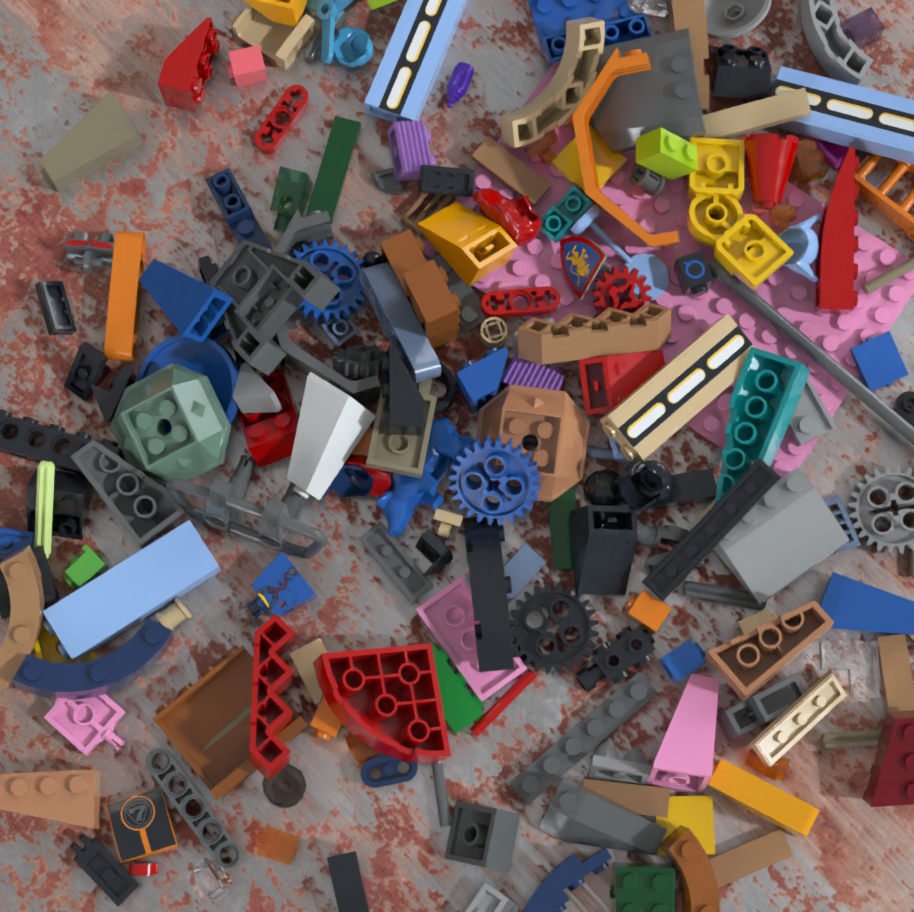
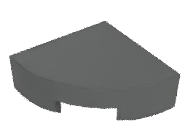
M394 167L371 173L373 182L383 192L391 195L404 194L401 181L396 180Z

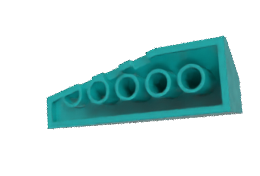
M750 348L730 397L729 421L726 423L725 429L727 435L725 448L722 450L721 475L718 476L714 505L759 458L770 467L810 374L809 369L803 363L758 348Z

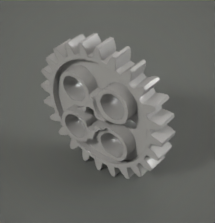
M886 465L885 473L883 474L875 468L874 478L865 474L866 484L856 483L860 493L851 492V497L857 502L848 503V508L856 511L849 514L850 520H857L853 524L854 529L862 530L858 535V539L862 540L867 537L866 545L868 548L874 543L877 544V553H880L884 547L888 548L889 556L897 548L902 556L904 554V547L907 546L914 552V528H909L903 523L905 517L914 516V509H904L914 505V497L911 500H902L898 495L902 489H910L914 493V477L911 476L912 468L909 467L906 473H901V466L897 465L895 472H891L890 467ZM875 493H881L886 497V500L883 504L876 505L870 501V497ZM891 505H896L897 509H901L897 516H893V513L889 511ZM871 511H875V512H881V511H883V512H884V513H879V514H877V515H875V516H870V515H869V513H870ZM879 520H886L890 523L891 527L886 532H880L875 528V523Z

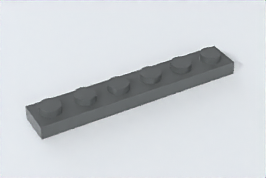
M638 672L510 781V785L527 805L530 804L658 693L645 677Z

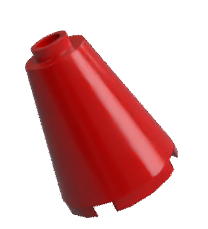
M773 133L750 134L749 137H744V146L753 201L755 204H759V209L773 210L775 205H779L782 202L799 146V138L786 135V140H783V138L778 137V134Z

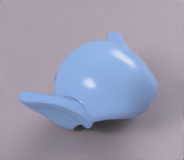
M815 214L806 221L790 226L778 235L794 251L793 256L783 266H787L813 282L818 281V277L809 265L817 259L820 244L818 236L810 228L821 218L820 214Z

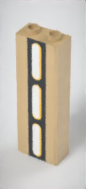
M729 314L722 316L602 417L599 421L603 424V431L609 438L616 440L621 447V453L627 460L633 462L644 460L739 378L750 348L756 347Z

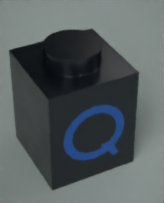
M703 251L676 259L673 268L684 297L691 294L693 297H698L707 293L714 279Z

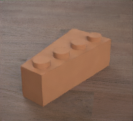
M814 600L782 615L774 621L757 627L755 630L731 639L719 647L708 650L706 659L738 696L745 701L828 632L833 626L834 621Z

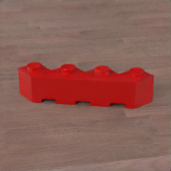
M277 614L272 616L254 633L249 761L268 781L281 771L291 759V751L277 738V735L292 722L293 711L278 696L293 683L294 672L280 657L294 646L295 632Z

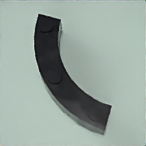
M477 517L463 518L474 620L480 621V624H474L479 672L514 669L513 658L518 657L517 640H511L507 594L512 593L510 576H505L501 549V542L505 541L504 526L498 525L497 519H493L492 524L488 525L486 517H483L480 522H477Z

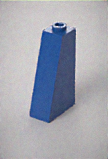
M157 259L152 260L139 279L180 334L200 343H203L233 301L230 295Z
M835 572L831 573L820 603V607L834 621L831 628L914 635V601Z

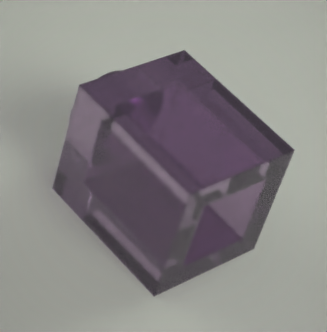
M872 7L845 20L841 26L847 39L849 40L850 38L859 49L878 41L885 29Z

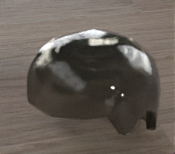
M288 763L270 781L264 777L262 787L266 799L278 808L286 809L296 806L304 798L307 784L302 771Z

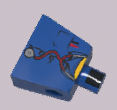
M281 552L251 584L259 596L248 603L246 607L255 619L268 609L274 615L277 614L279 617H282L313 601L317 596L284 552Z

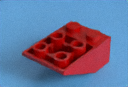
M207 17L164 61L157 84L167 106L196 113L198 105H202L206 93L204 85L206 80H210L212 76L213 65L211 62L213 56L218 55L220 41L217 40V29H214L210 17Z
M663 349L578 360L586 415L608 413L665 364Z
M283 369L270 373L269 376L261 377L275 392L283 408L281 411L241 413L238 408L248 449L259 468L292 455L300 414Z

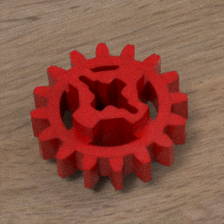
M623 265L621 271L616 266H612L611 274L602 271L604 279L602 281L596 279L594 282L599 288L591 291L593 295L598 296L597 299L592 301V304L594 306H601L597 310L599 315L609 307L618 310L633 307L626 312L634 313L644 305L645 301L652 300V297L646 294L647 291L652 289L651 286L643 284L647 279L646 276H638L639 270L636 268L629 272L627 265ZM622 278L620 282L611 283L615 279ZM635 283L637 284L639 290L638 298L635 297L634 289L636 287ZM605 292L608 293L610 299L608 307L604 300ZM618 292H625L627 294L625 299L618 298L616 295Z

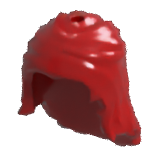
M482 188L473 193V201H477L480 205V213L485 218L500 225L517 244V247L525 246L537 237L542 227V220L533 211L529 196L510 200L509 198H504L502 194L492 188Z

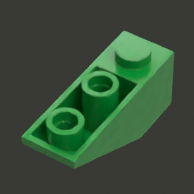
M432 644L445 722L452 732L457 735L483 716L481 709L484 705L476 693L472 695L468 693L464 687L468 682L459 670L453 672L448 665L451 659L441 646L437 649Z

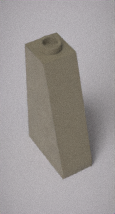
M112 91L107 93L40 160L45 168L41 171V174L48 186L54 183L59 192L142 145L138 133Z

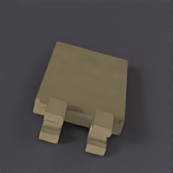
M432 379L420 382L418 385V390L424 399L425 427L421 436L387 435V425H382V410L387 408V399L382 398L381 388L365 467L416 478L422 477L437 397L429 395Z

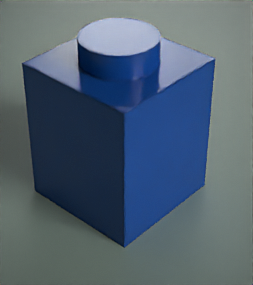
M689 639L658 661L675 684L706 664L703 659L706 655L697 642L693 644Z

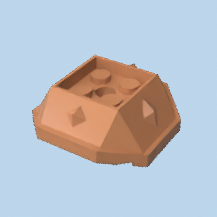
M510 384L480 409L476 438L484 444L487 435L490 436L492 442H496L500 435L504 444L512 438V447L516 448L518 445L523 444V440L527 436L533 435L537 437V448L533 451H527L523 447L521 453L531 452L529 462H538L537 468L534 470L541 472L540 479L537 480L541 483L540 490L536 491L539 494L537 501L553 502L583 479L590 423L566 391ZM490 459L491 463L496 466L503 465L500 459ZM517 480L508 481L511 486H521V483Z

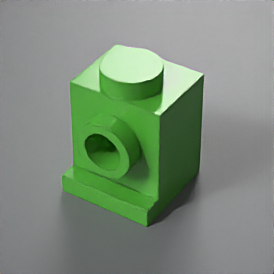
M87 544L82 547L85 551L83 555L78 554L68 563L69 568L65 571L66 575L63 577L73 589H76L78 586L80 588L110 568Z

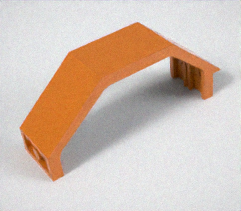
M617 47L572 115L585 194L649 246L655 248L680 243L678 231L650 234L604 195L599 187L589 129L590 118L617 77L651 70L650 58L647 52L642 53L641 49L625 52V57H621Z

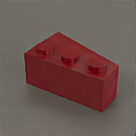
M914 710L887 712L877 745L878 751L875 762L871 766L868 787L864 791L862 798L870 807L914 804Z

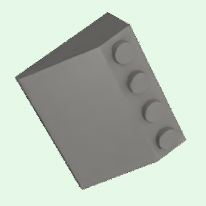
M797 467L782 477L714 548V551L758 605H761L848 543L849 538L817 489Z

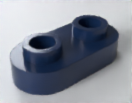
M383 756L366 761L361 768L360 774L362 781L367 786L379 788L412 780L417 773L418 765L414 762ZM401 762H406L409 765V770L406 773L398 771V765ZM373 768H378L381 771V775L377 779H373L370 776V771Z

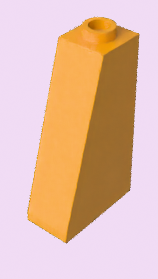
M723 759L713 763L712 777L706 787L794 836L808 835L820 811L819 809Z

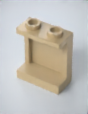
M248 4L242 13L239 12L232 21L234 38L248 47L260 45L262 56L285 71L316 32L315 19L307 14L303 18L301 17L298 25L294 27L272 22Z

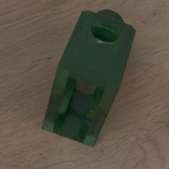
M280 166L270 206L271 212L277 216L274 231L284 234L297 209L299 210L300 217H303L313 184L307 173ZM292 202L290 207L285 208L287 203Z

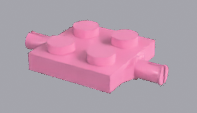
M107 694L76 700L57 698L53 708L44 716L53 727L86 756L103 741L112 746L116 752L121 748L120 746L125 744L113 730L126 711Z

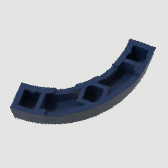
M147 618L139 631L123 646L106 656L81 663L48 662L27 654L12 680L16 688L45 698L54 697L76 700L104 695L133 682L150 666H153L173 641V631Z

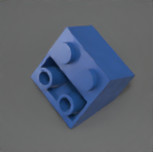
M506 347L500 350L493 348L483 355L484 358L476 363L469 361L459 367V372L456 375V387L472 414L479 411L498 395L501 380L507 366L508 350Z

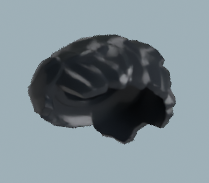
M608 469L593 472L587 477L583 485L585 498L592 505H624L625 502L621 498L617 482L619 473Z

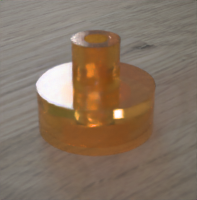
M778 205L768 210L770 223L778 224L779 231L781 232L790 227L789 222L797 219L796 207L794 205Z

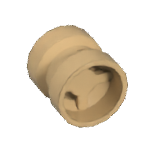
M490 317L482 323L480 342L486 349H500L505 345L508 333L505 321L498 317Z

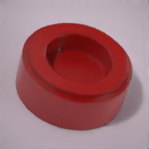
M130 862L129 874L132 876L156 875L159 862Z

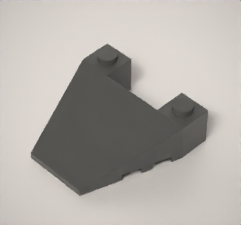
M246 240L240 243L209 281L210 286L233 298V301L223 314L226 329L230 331L233 338L231 342L234 349L249 365L268 376L286 355L272 338L304 299L323 311L340 290L324 273L307 261L292 258L287 254L272 251L267 247Z

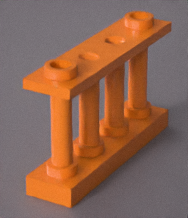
M871 154L858 169V172L855 173V183L859 184V196L906 231L909 238L914 241V217L908 213V210L914 204V187L899 205L886 196L906 171L914 174V164L896 160L897 166L876 189L864 179L883 156Z

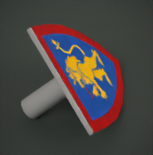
M568 237L560 240L562 269L567 283L577 297L582 300L597 273L602 274V271L610 272V265L604 263L608 255L590 239Z

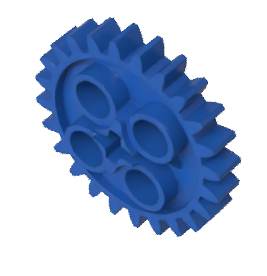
M326 239L323 240L322 246H318L316 241L312 240V247L310 249L305 244H302V253L293 250V258L307 261L327 277L332 266L338 264L332 271L330 280L340 288L339 292L334 296L337 301L329 302L323 311L304 299L294 313H298L301 310L304 311L303 319L305 320L311 315L313 316L314 324L317 323L319 318H323L325 325L328 324L329 318H333L334 322L339 324L341 315L346 320H349L350 311L357 314L359 310L358 305L364 306V297H367L359 280V271L364 269L362 268L364 259L355 260L357 251L348 254V245H344L339 249L336 240L332 246H328ZM317 262H321L326 266L317 267L314 264ZM340 275H346V276H348L350 279H349V280H341L338 276H340Z
M487 435L484 444L476 438L474 448L467 443L464 447L465 453L459 451L456 456L458 461L453 460L451 468L453 471H450L448 478L454 481L450 483L449 489L457 490L454 492L452 499H461L458 508L468 507V517L474 513L478 514L477 522L486 517L488 525L492 524L493 519H498L499 524L503 525L504 519L507 517L511 523H514L515 514L523 518L525 509L531 510L533 507L532 501H537L539 494L536 491L540 490L541 483L537 480L540 479L541 472L534 471L537 468L538 462H529L531 452L521 453L523 444L518 445L516 448L512 447V438L506 444L502 443L500 435L496 442H492L490 436ZM490 459H500L503 465L496 466L491 463ZM469 475H478L481 478V481H472L469 478ZM517 480L521 483V486H511L508 481ZM487 496H496L499 502H490Z

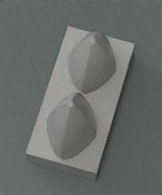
M607 737L599 744L593 755L588 777L646 786L651 764H647L644 755L637 747L631 749L624 756L623 760L619 759L615 744L610 737Z

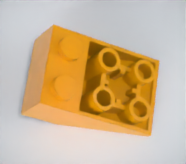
M458 202L452 203L416 225L468 287L505 265L517 248V244L500 225Z

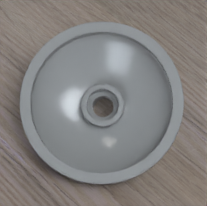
M704 0L708 37L730 39L750 32L766 17L772 0Z

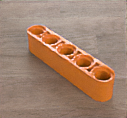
M116 231L104 344V355L108 357L107 360L134 361L136 357L142 284L139 279L144 272L146 235L144 232Z

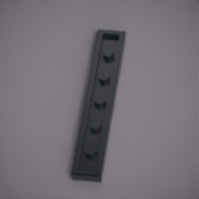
M759 458L651 571L642 583L664 602L781 477Z

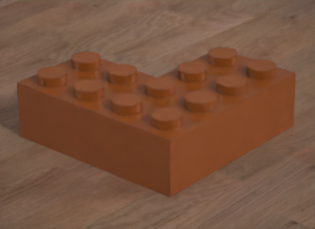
M408 229L380 242L383 263L387 262L391 266L433 350L435 351L458 340V330H460L458 323L460 322L459 315L461 314L459 298L455 291H449L446 283L449 280L442 266L437 267L434 259H425L423 253L425 248L418 235L414 237L411 229Z

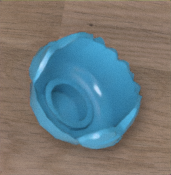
M346 27L337 33L334 39V56L337 57V61H340L341 64L347 67H356L366 64L371 59L373 44L370 35L365 30L358 27Z

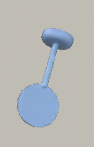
M595 203L570 230L574 234L580 235L589 226L626 262L624 265L628 266L629 272L636 268L639 270L638 276H646L647 279L643 284H649L652 288L646 294L651 296L652 300H655L668 287L669 274L667 267L661 259L652 254H636L630 258L594 222L602 212V207ZM635 283L636 287L634 289L635 297L638 298L639 290L637 284Z

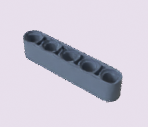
M385 262L361 269L359 271L360 284L390 344L395 347L414 383L417 384L439 377L441 375V366L438 357L391 266Z

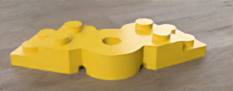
M691 137L689 142L697 146L698 156L697 171L687 174V197L692 200L687 214V228L695 240L706 246L713 247V257L732 276L736 273L749 287L755 290L793 256L794 251L757 215L744 214L743 216L742 207L738 201L741 199L744 191V140ZM714 214L719 216L721 219L714 220L709 215Z

